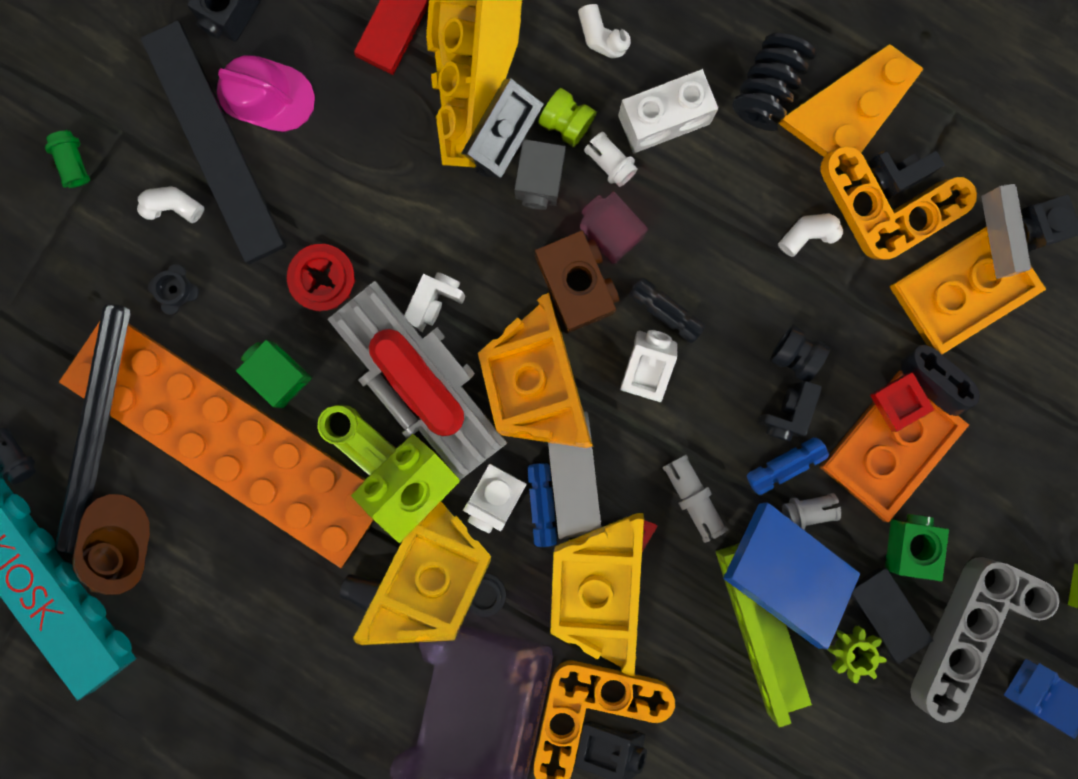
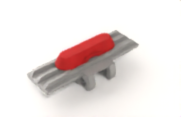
M376 281L372 282L327 319L369 369L358 381L363 387L367 384L404 428L401 433L406 439L420 431L460 480L507 444V441L496 431L494 425L462 387L475 374L469 365L465 364L461 367L441 342L445 336L438 327L422 338ZM381 372H383V374L385 375V377L387 378V380L389 381V383L391 384V386H390V385L387 383V381L382 377V375L380 374ZM409 408H411L419 416L418 419L410 411Z

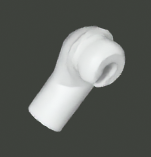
M589 4L578 10L586 44L589 48L609 58H617L625 54L631 43L630 36L625 30L621 29L619 31L615 29L612 31L604 28L597 4Z
M830 213L803 216L781 239L778 246L787 255L794 257L809 239L821 238L823 242H828L829 244L837 242L843 235V227L840 225V220Z

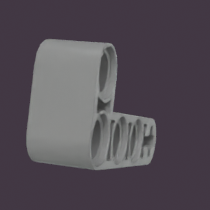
M983 557L970 560L963 568L932 638L934 641L930 643L912 683L910 692L915 705L940 722H953L960 718L1008 611L1010 610L1039 621L1046 620L1055 614L1059 606V596L1055 588L1049 583L1006 563ZM993 569L995 572V582L987 589L984 581L985 576ZM1032 588L1034 598L1031 604L1026 606L1025 595ZM977 609V622L969 628L967 626V617L972 610ZM956 649H960L961 657L959 662L950 667V655ZM943 673L951 677L949 682L942 678ZM936 693L941 695L939 701L933 699Z

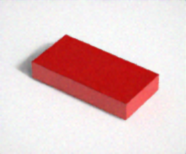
M380 0L354 51L356 57L394 75L429 6V0Z

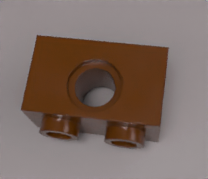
M583 230L535 250V259L567 334L615 313L616 307L614 303L619 301L617 290L610 277L605 280L603 279L597 265L603 262L599 248L594 239L587 241ZM580 271L589 277L591 285L585 291H574L568 286L567 277L573 272Z

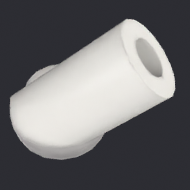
M173 186L146 189L138 197L137 211L143 218L149 220L159 217L161 211L173 210L189 222L195 223L204 212V206Z

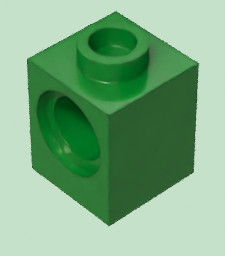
M265 340L262 344L257 342L252 345L241 358L244 363L236 370L272 407L284 408L312 379L277 343Z
M907 514L906 522L891 519L885 568L889 572L901 576L943 582L949 529L933 526V517ZM920 535L923 539V549L918 555L913 556L910 551V543L915 536Z

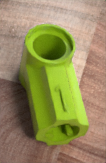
M336 405L328 407L318 418L317 427L321 437L330 444H334L370 476L397 449L364 421L359 413L350 406ZM337 412L347 415L350 420V430L345 436L334 434L330 428V419Z

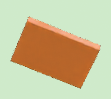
M898 371L889 383L903 376V372ZM930 399L929 401L934 411L898 432H891L873 401L832 450L829 457L819 466L885 522H889L969 426L961 417L949 415Z

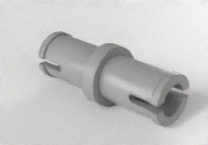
M687 455L662 467L681 498L678 504L682 510L687 509L704 543L711 541L712 537L715 539L728 531L727 526L724 525L709 498L712 495L709 487H703Z

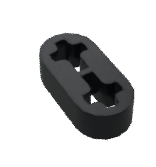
M918 346L902 359L901 369L903 374L913 372L927 398L949 415H961L979 402L980 394L976 384L931 346Z

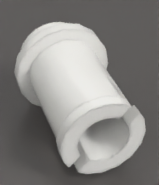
M604 132L599 133L590 141L593 146L588 144L584 149V152L609 175L608 182L610 184L616 183L621 187L637 172V167L634 165L635 159L632 156L627 158Z

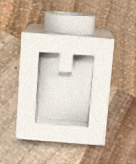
M438 272L435 278L425 274L422 275L404 315L414 329L423 332L426 324L431 326L434 324L442 306V302L437 301L439 295L460 304L463 303L466 296L463 291L458 289L460 282Z
M649 330L647 333L637 331L634 347L621 383V390L661 402L677 360V343L672 341L669 335L660 331Z
M489 464L470 500L463 509L464 512L470 514L468 522L487 533H490L493 528L502 531L527 484L498 467Z

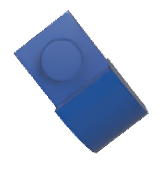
M1025 659L1004 696L1075 740L1078 735V688L1060 679L1056 672L1042 664L1036 665Z

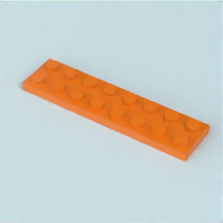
M100 322L59 381L82 398H85ZM128 323L110 416L338 567L343 568L374 522L351 497L366 479Z

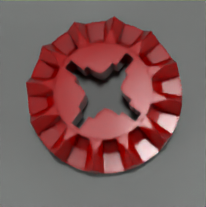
M314 244L305 247L293 257L287 271V284L293 298L302 306L318 312L337 309L340 304L350 298V293L356 282L353 264L340 249L328 244ZM309 267L314 271L317 269L320 272L329 268L328 277L336 285L334 289L325 285H320L318 289H315L313 286L316 280L307 271Z

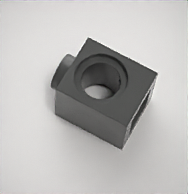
M523 139L515 184V199L522 200L523 206L545 210L547 205H557L566 146Z

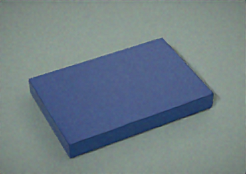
M760 503L723 579L818 649H829L860 573L771 504Z

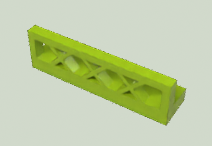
M739 544L715 551L723 577ZM725 580L767 714L778 727L792 724L788 713L810 706L812 703L787 626Z

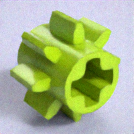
M856 625L853 629V634H845L837 630L836 633L839 639L836 641L835 646H830L827 649L838 659L831 666L833 670L840 674L848 669V679L856 684L860 680V675H869L876 679L875 670L879 663L886 662V658L881 656L876 649L880 646L881 639L874 635L865 639V629ZM859 647L858 654L860 658L854 661L855 655L852 651Z

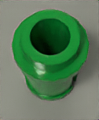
M66 130L48 135L46 137L48 143L45 145V150L53 156L62 186L64 188H75L90 182L91 179L86 172L78 147L81 145L80 140L74 137L71 131Z

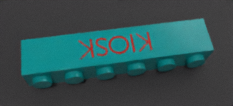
M0 476V597L78 701L100 688L137 658L131 652L132 646L129 639L122 632L115 630L105 617L106 610L103 604L97 598L87 593L77 578L73 566L68 562H64L55 550L53 537L46 530L39 528L29 515L31 511L26 501L19 495L14 494Z

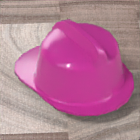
M244 55L233 59L224 69L220 68L217 86L219 103L227 114L238 120L269 130L286 132L297 129L307 122L314 110L315 95L311 83L301 72L292 67L262 57Z

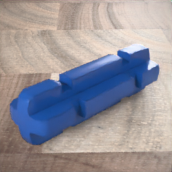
M812 438L802 443L801 449L795 447L766 463L767 467L765 469H762L760 466L749 472L747 479L751 488L758 495H762L773 489L774 483L778 482L780 485L808 470L809 464L817 465L829 457L825 444L821 439Z
M547 463L531 464L528 466L529 483H532V488L529 489L532 523H536V528L533 529L534 544L537 547L554 546L557 543L556 527H553L552 524L555 521L553 491L552 487H549V481H552L550 465Z

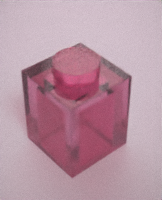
M614 191L605 199L598 195L581 212L585 217L581 220L580 229L583 230L590 240H595L599 250L613 265L640 242L648 231V228Z

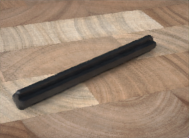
M105 304L102 309L55 547L58 551L70 554L74 553L81 518L85 509L92 503L130 317L129 308L117 304Z

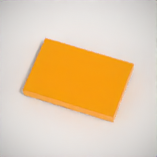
M987 226L889 286L926 345L931 346L941 354H944L1046 290L1032 266L1029 271L1011 277L996 279Z

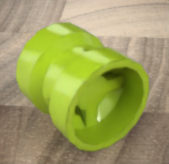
M560 88L545 106L538 124L548 131L556 130L561 132L562 140L571 147H575L592 124L596 111L588 105L577 106V103L573 101L572 94Z

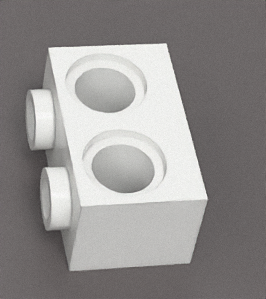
M701 69L623 99L618 117L634 154L710 125L718 111V106L704 71Z

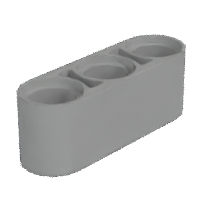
M586 411V412H583V413H584V416H585V420H586L587 427H588V431H589L590 438H591L589 417H588V412ZM548 442L559 539L576 538L601 528L592 447L581 448Z

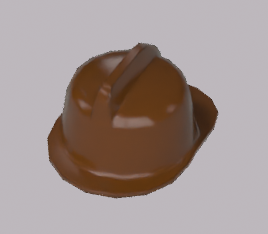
M108 494L96 499L85 509L80 521L72 560L73 570L77 578L88 586L91 592H99L104 595H119L131 590L141 580L145 566L150 526L145 510L135 500L124 495Z

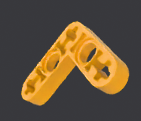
M846 146L832 150L824 156L821 163V174L862 251L872 259L885 260L897 257L968 213L976 203L977 192L972 182L964 177H955L938 182L892 210L859 150ZM839 159L841 161L846 159L850 161L851 166L846 169L847 175H838L835 168L840 165ZM861 180V185L852 187L845 192L844 186L852 185V181ZM958 189L960 196L955 199L956 204L944 205L938 208L935 203L946 200L952 195L951 190ZM859 192L867 193L872 199V209L866 216H861L854 210L853 201ZM915 207L922 208L927 215V223L920 231L913 229L909 222V215ZM898 229L902 234L888 239L885 242L887 249L876 247L875 243L880 239L879 233H891Z
M579 661L560 663L552 675L535 752V778H571L586 708L651 723H660L667 720L675 709V699L671 689L665 682L636 674L635 676H627L619 670ZM570 672H576L578 681L591 684L590 676H598L594 683V698L587 697L589 694L588 688L583 686H575L573 692L565 691V683L559 681L560 678H568ZM617 680L625 686V694L620 701L608 702L601 696L602 686L607 681ZM632 685H639L637 692L640 696L652 697L654 691H660L662 699L666 701L665 704H658L656 710L651 711L645 700L635 698L636 706L629 707L633 699ZM566 713L573 718L574 727L570 733L558 735L551 730L550 721L556 714ZM545 741L561 746L559 766L564 768V770H556L554 776L547 775L546 767L541 765L542 763L548 764L551 761L553 745H544ZM570 746V749L567 750L564 747Z

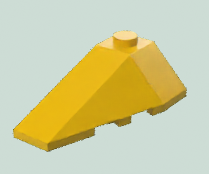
M429 0L426 38L428 51L435 52L437 72L431 75L433 89H439L441 108L436 115L442 165L476 167V164L462 155L461 152L501 83L507 77L519 40L522 0Z

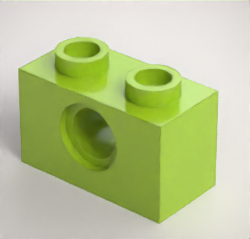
M412 434L362 483L351 497L377 524L400 543L460 482V479L427 445Z

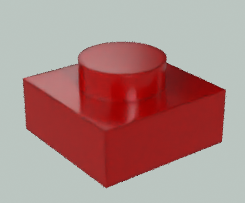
M913 372L906 373L870 394L891 432H898L934 411Z

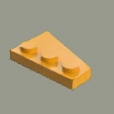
M889 44L786 115L778 124L823 157L830 151L845 146L853 147L862 152L922 72L923 68ZM839 159L840 165L838 168L846 172V169L851 166L848 159L842 161Z

